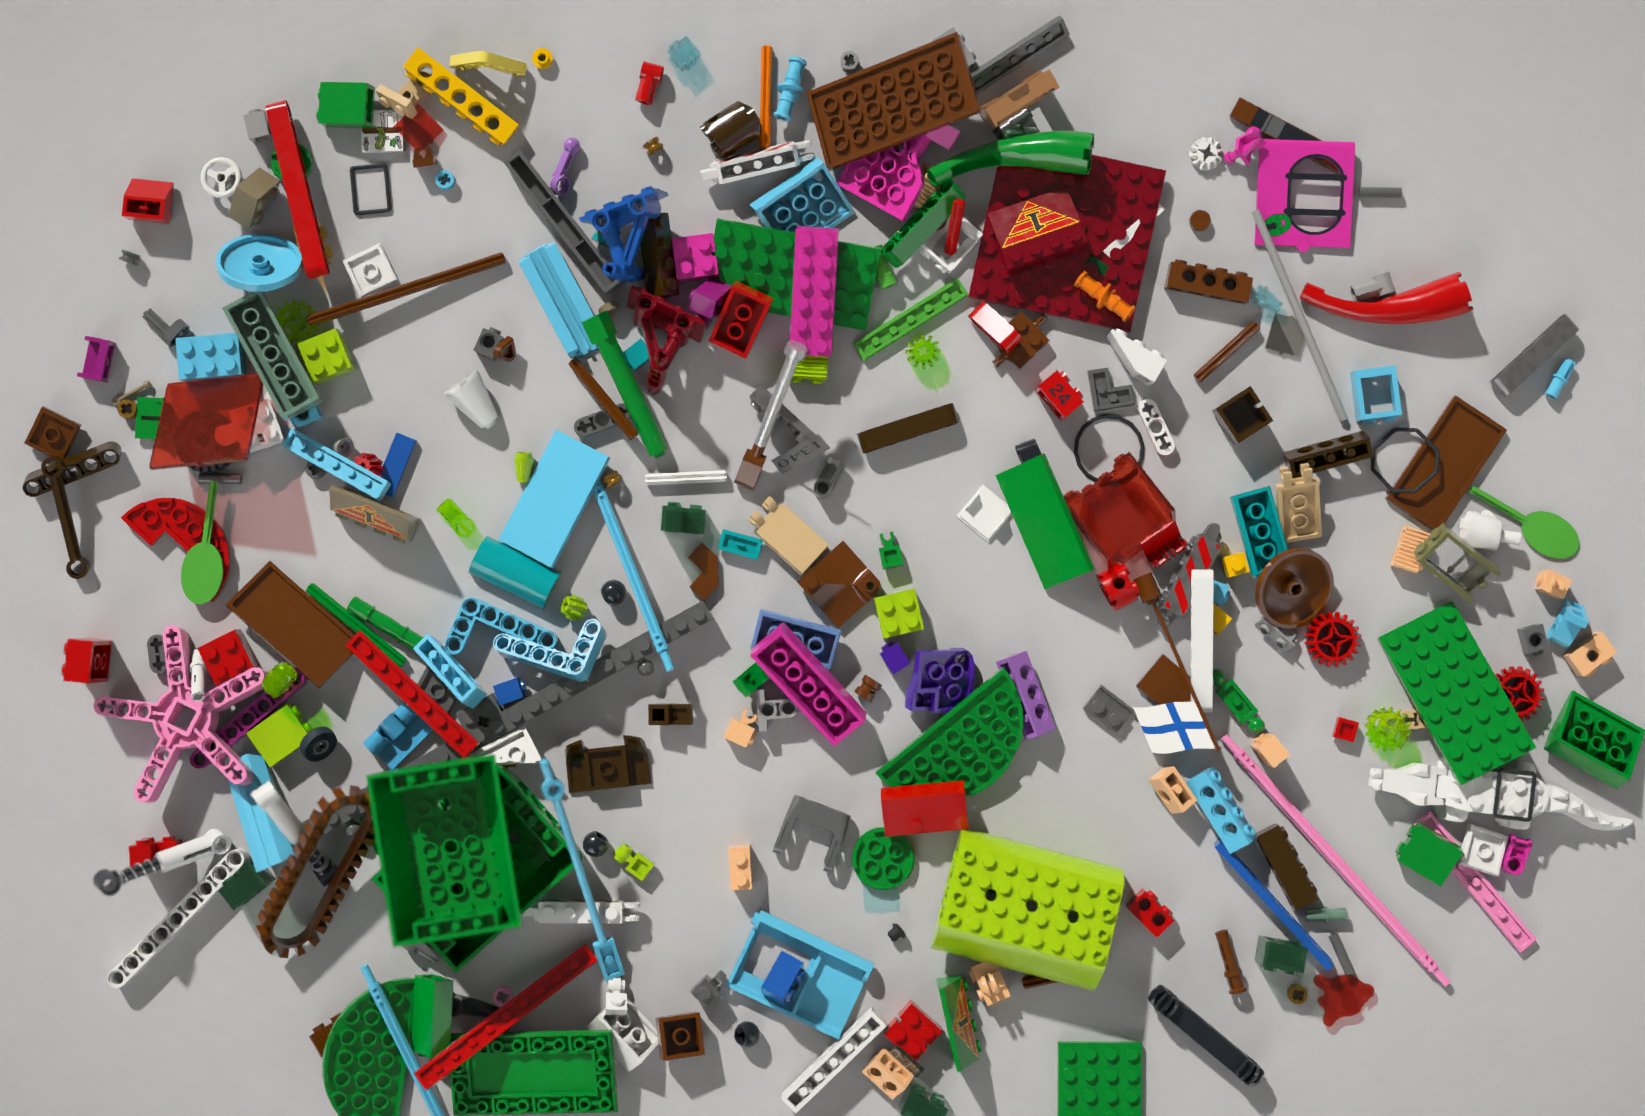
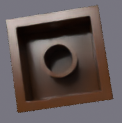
M695 1011L655 1017L660 1060L667 1061L705 1055L700 1012Z

